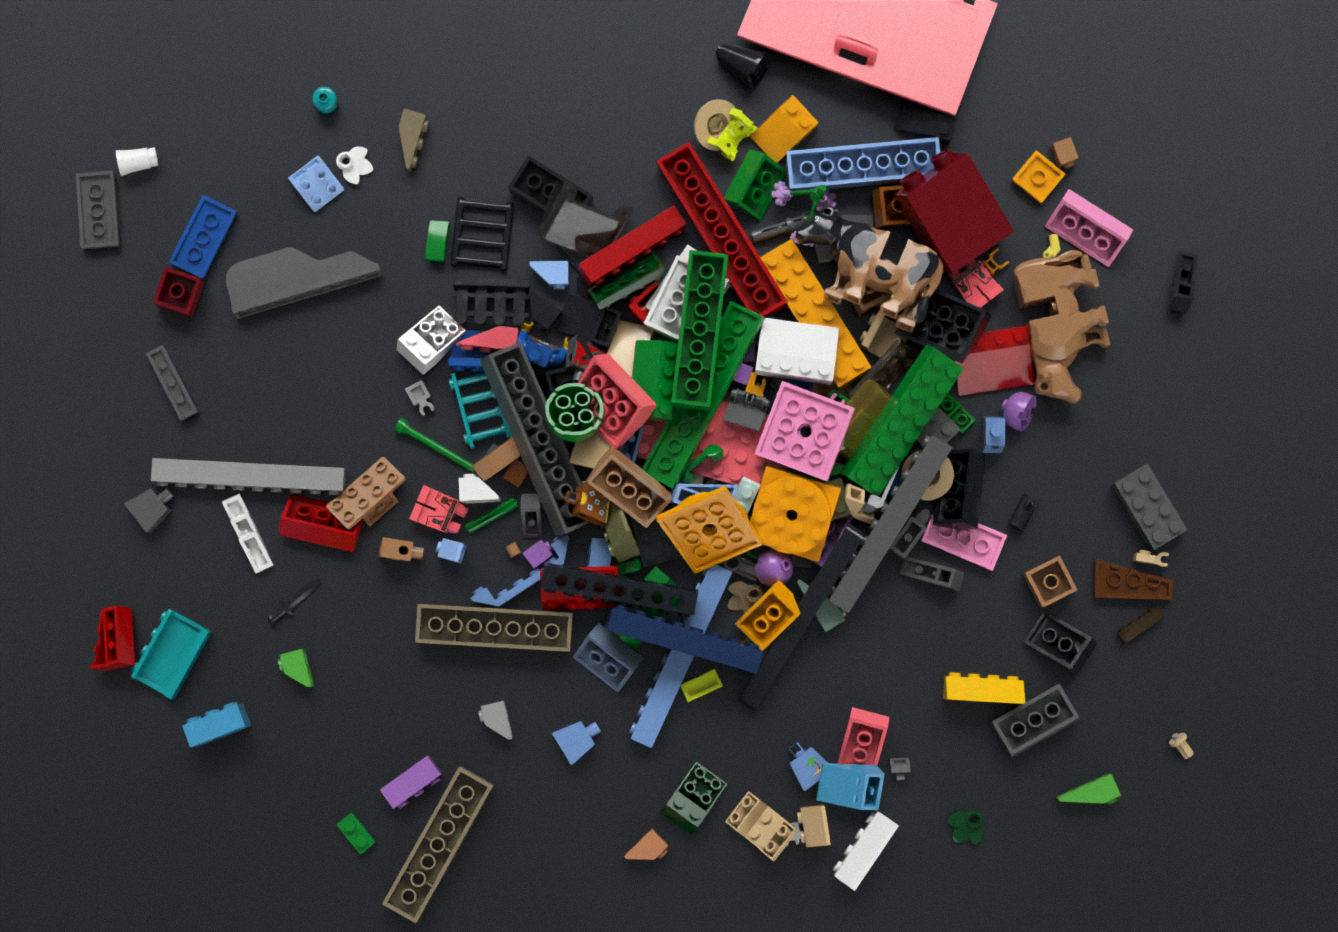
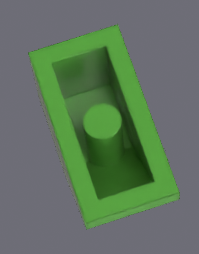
M305 649L280 654L281 659L278 660L280 670H284V674L306 687H314Z

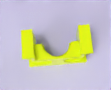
M732 108L728 114L733 119L718 139L710 137L707 143L719 148L722 151L720 154L724 155V158L734 161L738 152L737 146L739 142L749 137L758 128L752 125L754 122L744 115L741 110Z

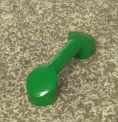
M718 445L706 447L702 454L688 464L680 482L683 484L691 483L694 479V472L692 470L708 458L714 462L719 461L724 455V450Z

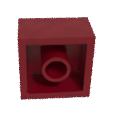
M164 267L152 303L158 307L193 318L205 281L201 278Z

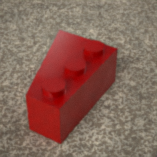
M116 605L101 609L97 633H99L98 643L94 645L93 651L96 653L94 663H91L90 669L108 671L135 665L132 608Z

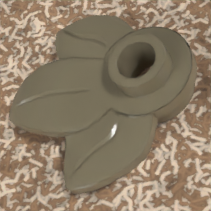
M742 581L730 584L728 589L733 595L728 601V609H743L745 613L763 596L761 587L757 584L748 585ZM752 590L756 591L754 596H750Z

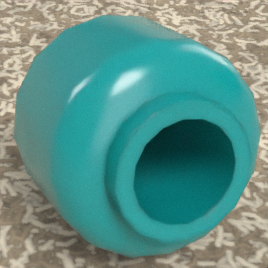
M320 87L313 93L312 102L319 112L331 113L338 105V98L331 88Z

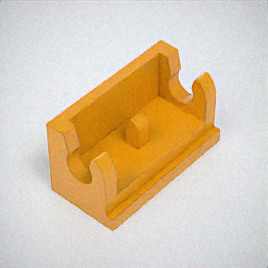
M752 372L745 392L746 394L750 392V395L754 393L756 396L764 397L763 392L766 379L762 380L761 385L758 382L755 385L757 375Z

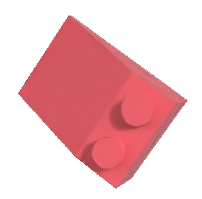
M852 707L837 764L878 765L890 717Z

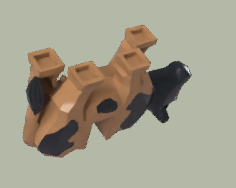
M829 206L824 207L821 212L815 214L805 225L798 227L795 236L800 244L830 245L834 259L838 263L835 284L832 287L826 288L824 292L825 300L840 305L843 298L860 305L862 296L865 294V287L867 286L874 291L885 292L891 296L890 300L881 304L879 313L896 319L898 312L905 308L903 313L898 316L895 325L897 328L912 333L915 323L919 324L925 319L929 298L940 283L943 274V263L938 257L937 252L928 246L917 244L908 239L898 265H894L890 260H881L888 244L890 232L878 230L865 223L845 220L840 217L839 209H833Z

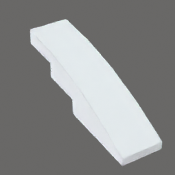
M240 493L222 501L230 522L239 537V542L255 573L273 566L264 542Z

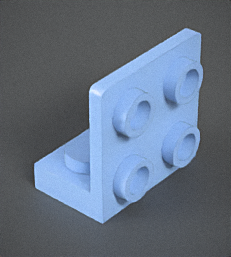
M316 156L288 178L314 212L344 191L342 185L319 156Z

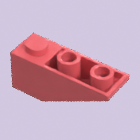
M498 326L456 343V346H462L461 349L473 351V348H477L483 353H491L492 350L500 351L516 344L518 328Z

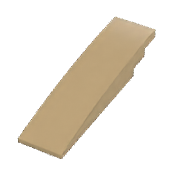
M620 320L607 354L632 378L636 340H653L656 331L648 326ZM597 431L589 439L575 443L570 463L594 469L599 459L611 445Z

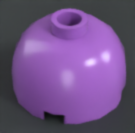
M1018 392L1011 395L1008 400H1004L1001 409L1008 426L1018 431H1024L1028 427L1033 417L1031 410L1036 408V396Z
M770 549L758 555L757 558L759 559L758 563L755 564V572L762 584H766L771 588L778 580L786 584L791 579L794 565L787 553Z

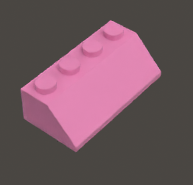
M1068 189L1044 226L1107 267L1111 265L1133 229Z

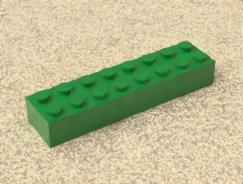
M690 250L671 399V406L710 410L728 254Z
M925 345L840 474L864 489L867 493L879 497L964 368L935 347Z

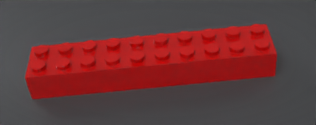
M690 142L657 160L659 171L708 251L728 254L726 278L729 279L728 283L741 305L764 318H769L786 308L788 301Z

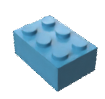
M232 702L224 705L221 711L219 709L204 713L205 717L196 716L186 720L187 724L182 725L189 746L198 747L250 727L251 723L244 704Z

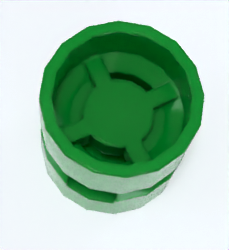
M637 556L622 561L617 565L620 576L643 570L641 559H638Z

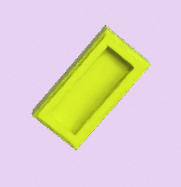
M713 669L680 686L687 701L690 702L723 685L716 670Z

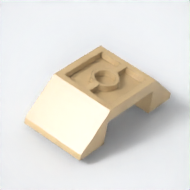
M749 791L725 821L772 861L777 859L798 831L792 824Z

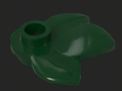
M970 810L966 813L957 811L948 817L947 823L955 827L953 830L954 842H963L970 839L976 845L981 841L983 837L981 828L983 816L979 811ZM971 816L977 818L975 823L970 822Z

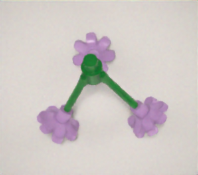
M779 181L774 185L776 191H772V197H777L775 200L776 205L781 207L785 206L786 201H789L793 195L809 194L813 205L807 222L813 217L815 210L821 212L826 206L832 208L837 206V203L833 201L837 198L836 194H830V190L826 189L825 185H820L810 190L793 191L788 186H785V182ZM795 231L791 234L790 238L794 239L795 243L800 244L796 239ZM808 243V244H803V245H806V246L809 245V246H812V247H813V246H814V243Z

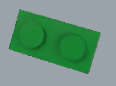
M353 812L336 824L360 855L376 843Z

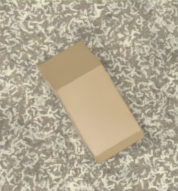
M847 484L845 501L853 518L871 524L874 521V513H866L860 510L867 503L864 501L865 490Z

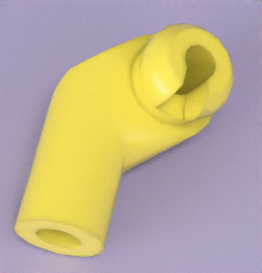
M1052 234L1048 236L1050 246L1043 252V258L1057 257L1061 251L1058 234Z

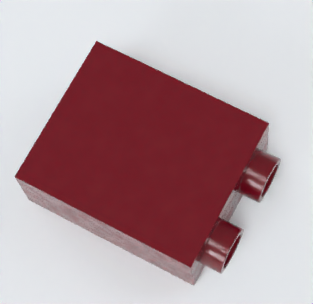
M949 148L931 159L934 167L925 174H922L920 170H915L900 180L903 189L893 196L921 243L937 252L938 257L943 263V273L953 274L1013 233L1014 230L968 153H953Z

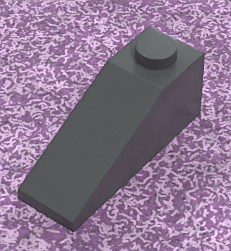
M908 556L903 559L899 573L906 577L958 592L964 577V573L957 569Z

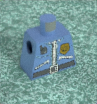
M982 417V453H1002L1005 447V418Z

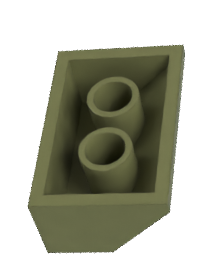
M610 501L607 522L601 525L603 530L606 529V532H603L607 543H611L608 546L611 556H616L620 563L640 555L626 512Z

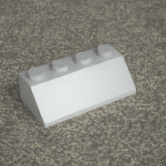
M878 811L875 814L873 812L870 813L865 821L868 824L864 830L860 828L855 835L857 840L854 845L850 844L844 852L845 858L842 862L839 860L833 868V871H835L833 875L854 891L899 826Z

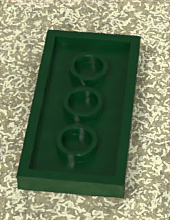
M654 253L619 272L617 275L608 278L601 285L588 289V292L601 310L610 307L613 302L628 297L633 291L643 289L653 280L661 279L667 271Z

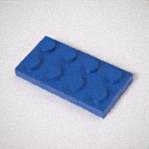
M202 195L169 263L204 280L238 212Z

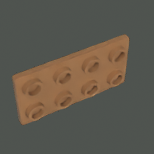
M381 457L349 485L344 492H341L340 495L333 499L326 508L348 530L361 519L370 527L399 502L392 492L406 478L385 457Z

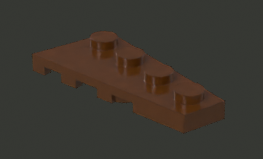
M1094 559V598L1172 600V580Z

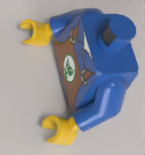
M533 321L530 325L524 322V325L519 327L520 331L516 344L521 342L528 360L545 368L560 366L567 357L569 337L565 338L563 348H558L529 335L528 333L533 326Z

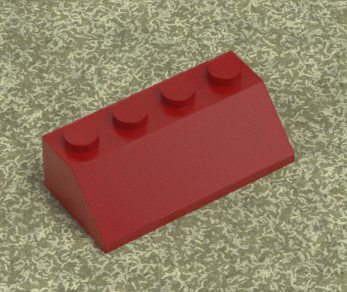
M290 494L280 518L279 535L354 552L359 540L363 519L348 530L326 508L329 502Z
M618 566L579 567L581 569L618 575ZM540 569V583L542 580L543 569ZM558 576L556 582L563 585L567 582V579L564 576ZM578 579L575 585L578 588H584L586 582L583 579ZM599 582L595 584L594 588L601 592L605 589V585ZM619 586L613 589L617 595H619ZM541 588L543 611L614 608L615 605H620V602L617 601L605 603L601 601L602 599L595 597L594 600H587L578 594H575L574 597L566 596L561 591L548 593L544 591V588Z

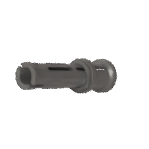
M802 213V216L792 219L789 217L785 222L751 231L754 243L782 234L794 233L798 227L806 224V213Z

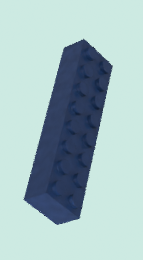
M615 605V608L610 607L604 630L756 674L758 672L763 651L759 650L758 645L745 643V646L740 645L741 641L727 637V640H723L720 634L708 632V635L703 634V629L691 626L690 629H685V624L671 621V624L665 623V618L653 616L652 619L647 618V613L634 610V613L627 612V607Z

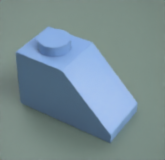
M530 261L531 269L545 283L553 287L554 290H564L565 287H569L568 261Z
M443 538L442 542H438L436 548L437 557L461 564L467 546L463 543Z

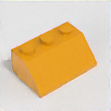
M778 580L735 624L763 651L801 613L793 593Z

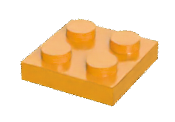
M1036 150L1011 181L1041 204L1065 176V173Z

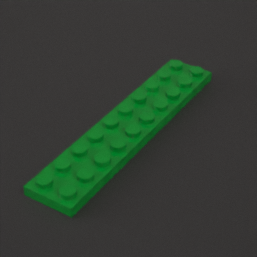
M730 301L720 320L710 410L674 407L672 420L666 422L642 468L657 481L672 489L679 483L765 320L763 316Z

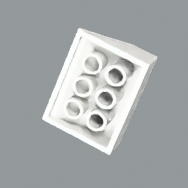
M678 255L644 321L646 326L675 343L679 341L688 260ZM727 278L725 279L724 292L729 282V279Z
M765 318L761 326L755 375L832 385L839 328Z

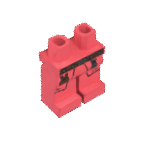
M974 259L966 264L967 270L963 273L960 270L953 274L948 273L952 280L950 284L960 298L980 308L1004 290L1000 284H997L980 260L977 262Z
M423 485L417 501L435 510L416 503L409 519L446 534L448 532L458 534L461 524L453 522L454 517L459 515L465 518L468 508L460 504L459 500Z

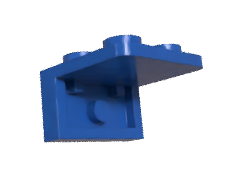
M466 330L457 342L485 331ZM456 343L451 347L448 365L450 368H453V371H464V368L472 369L475 372L484 371L480 359L488 356L489 353L480 352V349L473 348V351L462 350V346H456Z

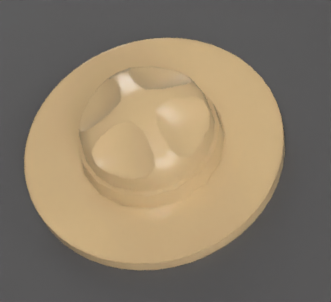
M721 99L711 100L698 111L694 121V133L698 142L703 147L714 151L720 150L716 146L707 143L710 137L718 139L733 119L728 113L735 106L730 102Z
M922 449L915 451L906 459L902 473L905 469L909 470L913 465L910 463L916 452L920 453ZM946 457L920 498L921 500L937 499L950 489L954 479V470L948 457Z

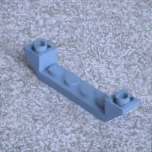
M567 534L553 539L554 543L551 546L559 558L553 557L547 563L565 564L570 540ZM536 568L529 573L530 577L526 580L521 578L513 584L514 588L507 591V589H504L498 593L497 599L493 597L487 587L483 589L482 586L472 592L474 596L470 599L473 602L501 607L540 581V569Z

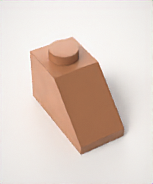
M652 828L624 857L626 859L654 860L657 857L661 859L668 852L666 849L668 844Z

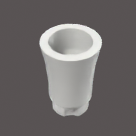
M155 147L149 149L116 150V158L121 176L158 166Z

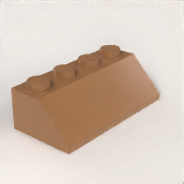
M613 446L599 459L586 480L588 484L646 528L672 501L670 490Z

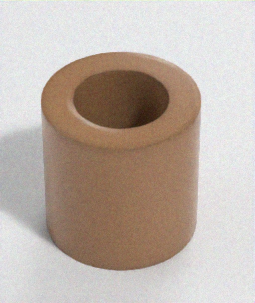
M516 542L505 547L510 558L521 553Z

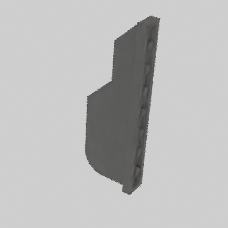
M288 247L234 264L227 272L226 285L232 304V312L239 319L383 276L378 263H374L353 251L318 261L293 247Z

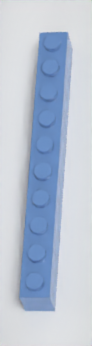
M714 565L703 571L702 576H705L702 584L698 582L695 588L698 589L695 613L686 617V619L682 617L680 623L685 624V629H690L691 626L703 629V634L705 633L732 571L719 565ZM672 649L670 654L665 653L661 662L664 664L662 671H657L653 681H656L653 689L649 688L646 694L647 704L640 707L637 714L640 719L637 724L633 723L629 734L632 735L630 739L652 748L691 664L693 655Z

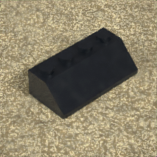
M973 448L951 450L947 457L953 466L954 479L950 489L943 496L935 500L933 525L959 530L978 529L986 455Z

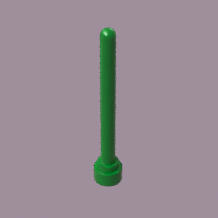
M401 418L394 429L395 432L400 435L408 434L473 473L476 472L471 462L410 427L411 425L408 424L407 420Z

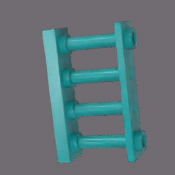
M485 372L457 379L456 374L452 373V379H449L451 390H455L467 433L463 435L466 446L470 445L471 449H475V441L501 434L503 436L507 435L508 439L511 438L512 434L500 406L477 414L466 415L464 405L492 397L496 399L492 388L489 391L462 398L459 387L488 379ZM495 416L502 417L504 424L501 427L475 434L471 433L469 423Z

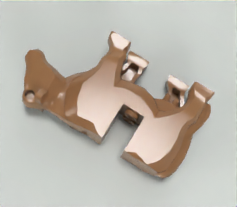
M1071 250L1057 257L1037 258L1022 262L1014 269L1013 280L1020 310L1050 303L1048 306L1049 317L1031 320L1026 325L1030 339L1031 356L1037 372L1035 391L1038 395L1062 399L1075 404L1081 400L1082 391L1074 384L1067 367L1073 362L1078 351L1092 344L1108 348L1111 344L1107 328L1104 327L1109 323L1105 306L1103 305L1098 309H1091L1087 312H1080L1079 304L1073 294L1074 290H1077L1080 285L1095 290L1099 287L1096 269H1091L1088 254L1082 255L1080 251ZM1095 325H1099V326H1102V327H1104V328L1098 329V328H1096V327H1095V328H1092V327L1095 326Z

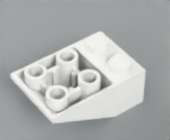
M438 306L398 339L396 350L424 375L441 360L466 330L461 325H458L443 308Z

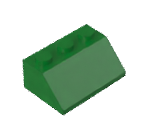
M749 149L724 199L734 208L761 221L773 199L772 191H776L774 185L783 180L787 171L765 153Z

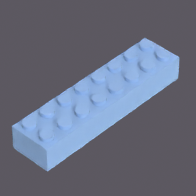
M939 137L786 151L789 189L793 191L810 190L820 185H825L826 189L900 183L903 177L915 170H920L922 174H925L934 167L931 159L940 153Z

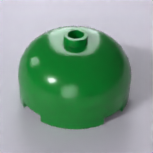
M568 383L561 385L555 389L546 401V423L551 432L564 441L581 442L589 439L599 430L603 421L604 406L602 399L597 392L585 387V384ZM592 396L595 399V404L591 406L594 408L598 403L599 416L595 418L593 412L589 410Z

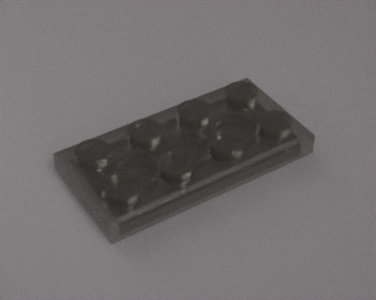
M898 338L848 394L853 403L866 413L874 408L875 403L887 393L889 387L900 378V375L906 368L911 366L915 359L905 342Z

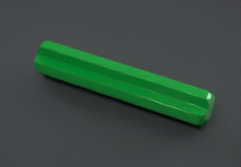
M512 498L466 523L465 527L469 533H472L518 508V503Z

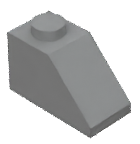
M505 701L481 706V710L478 711L480 721L508 740L513 739Z

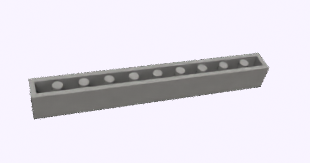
M152 458L151 481L156 483V486L168 487V483L175 484V487L187 488V484H192L194 488L206 489V485L214 486L213 489L225 490V486L233 487V490L244 491V487L252 488V491L263 492L264 488L271 489V492L282 493L283 489H288L290 493L302 494V490H307L309 494L321 495V491H326L328 495L338 496L340 492L345 490L346 469Z

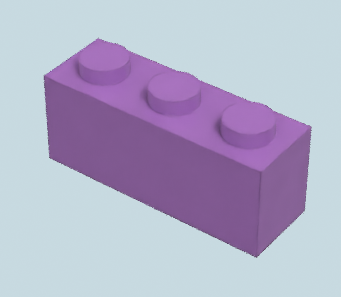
M428 755L384 786L380 791L393 809L396 807L401 809L409 803L407 799L414 795L416 798L425 792L423 789L428 784L433 786L441 780L439 776L442 773Z

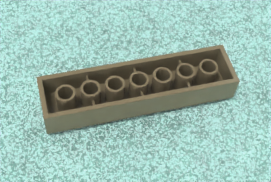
M417 604L415 643L571 652L573 613Z
M462 766L458 767L382 905L414 923L419 921L493 789L494 784Z

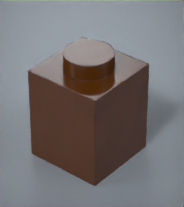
M522 458L512 461L503 476L505 481L521 489L529 475Z

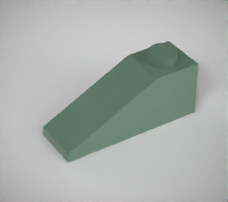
M798 580L796 584L804 596L809 585ZM827 597L815 614L824 632L846 621L844 618L846 616L845 611L830 602Z

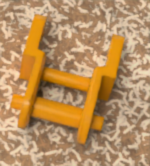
M998 248L989 254V259L982 261L983 266L987 268L990 275H994L997 269L1001 270L1010 263L1007 261L1000 266L993 260V255L999 251ZM991 260L996 268L992 269L987 262Z

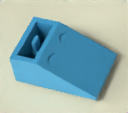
M822 763L816 800L859 810H879L885 774L877 765Z

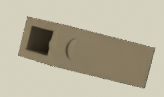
M404 109L398 127L406 168L408 172H411L412 168H416L418 162L416 155L418 150L422 149L424 142L422 136L423 132L428 130L429 121H427L428 119L425 114Z

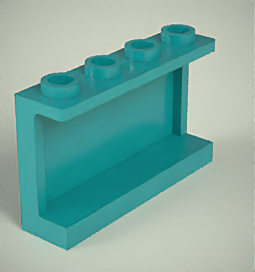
M168 609L167 612L164 611L159 619L161 623L158 629L155 628L152 631L149 645H145L140 653L142 657L139 663L136 662L133 665L131 678L139 680L173 700L180 691L212 631L174 610Z

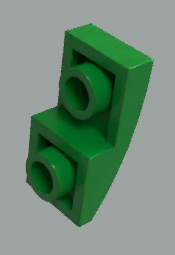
M430 220L426 243V261H445L448 248L447 238L450 229L449 222Z
M947 393L939 408L960 428L959 432L964 435L976 423V420L962 408L959 402Z

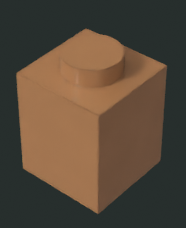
M1071 137L1055 142L1050 147L1058 168L1063 166L1064 169L1070 168L1079 159Z

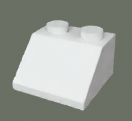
M463 474V478H459V500L461 503L501 502V498L479 477H476L475 474Z

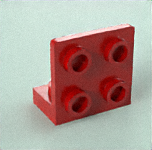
M658 281L648 283L643 288L644 291L640 296L636 294L629 301V313L641 325L646 326L644 321L649 313L642 304L659 287Z

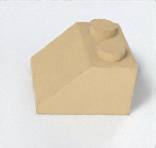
M820 804L800 807L797 817L798 823L803 825V831L800 832L801 843H805L806 847L831 845L825 806Z

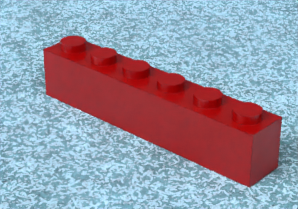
M673 205L579 263L577 269L589 287L594 284L597 287L606 281L605 278L611 275L613 277L621 272L620 268L627 265L629 267L637 262L636 258L641 255L645 257L652 253V249L657 245L662 247L668 243V239L673 235L675 238L680 236L684 232L683 229L687 223Z

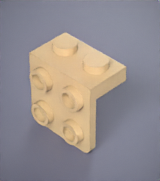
M878 311L877 315L873 314L868 322L871 325L868 332L864 330L859 339L862 342L860 348L893 364L897 360L907 339L894 333L897 328L895 326L896 323L884 317L885 315Z

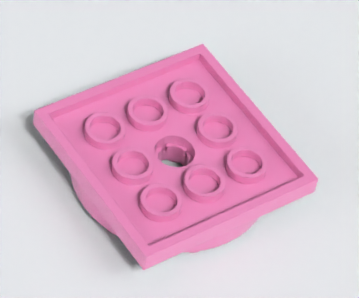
M782 381L755 454L828 482L837 456L843 446L855 408ZM810 427L811 435L803 437L801 435L802 428Z

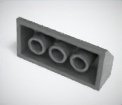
M1058 684L992 721V724L1010 758H1013L1078 721L1079 716L1062 687Z

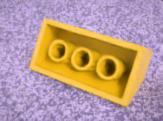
M949 672V676H944L943 699L1025 704L1024 681L1019 680L1018 676H1007V680L999 679V675H988V678H980V674H968V677H961V673Z

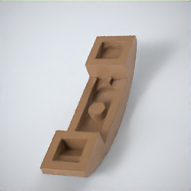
M513 436L472 465L482 481L487 480L520 456Z

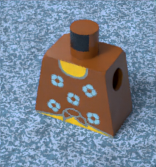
M582 485L576 488L575 493L571 491L566 492L564 500L567 503L573 504V515L596 526L607 522L610 500L594 487Z

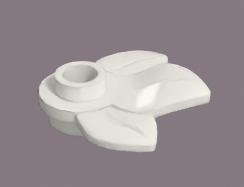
M354 147L349 152H342L337 156V166L343 170L344 178L352 184L359 183L360 175H367L373 171L371 163L365 159L368 151L366 148ZM344 159H349L347 165L343 164Z

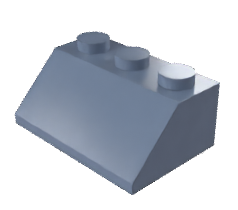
M600 623L589 633L573 656L576 661L616 692L620 691L644 659V657L612 632L604 630V626Z

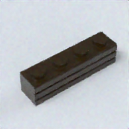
M1152 606L1148 609L1149 612L1139 615L1138 620H1132L1128 623V627H1122L1118 630L1119 633L1117 635L1123 644L1128 643L1164 617L1158 606Z

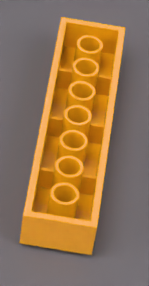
M790 239L760 257L788 301L786 308L795 322L839 328L833 384L839 391L870 373L872 367L831 301L824 299L825 291L794 241Z

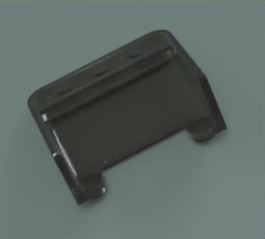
M566 180L557 181L553 186L539 227L540 235L546 240L589 257L617 241L631 216L633 208L627 205H620L615 209L613 216L575 201L577 189L573 183Z

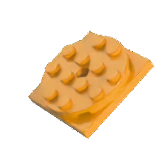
M767 465L750 522L762 538L763 545L782 553L794 554L819 562L841 487ZM789 510L796 511L797 518L795 520H790L787 517Z
M726 486L711 492L691 495L680 502L677 507L656 516L657 522L694 574L763 545V540L749 521L744 507L733 498ZM707 524H713V525H715V526H713V527L710 528V527H707V526H705V525H707Z

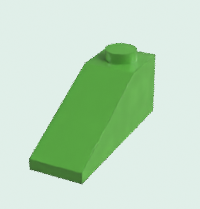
M1108 773L1057 796L1056 799L1059 802L1106 803L1109 805L1118 801L1117 797L1121 796L1112 774Z

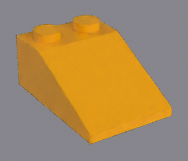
M792 95L750 138L768 157L778 163L786 156V151H792L817 129L819 122Z

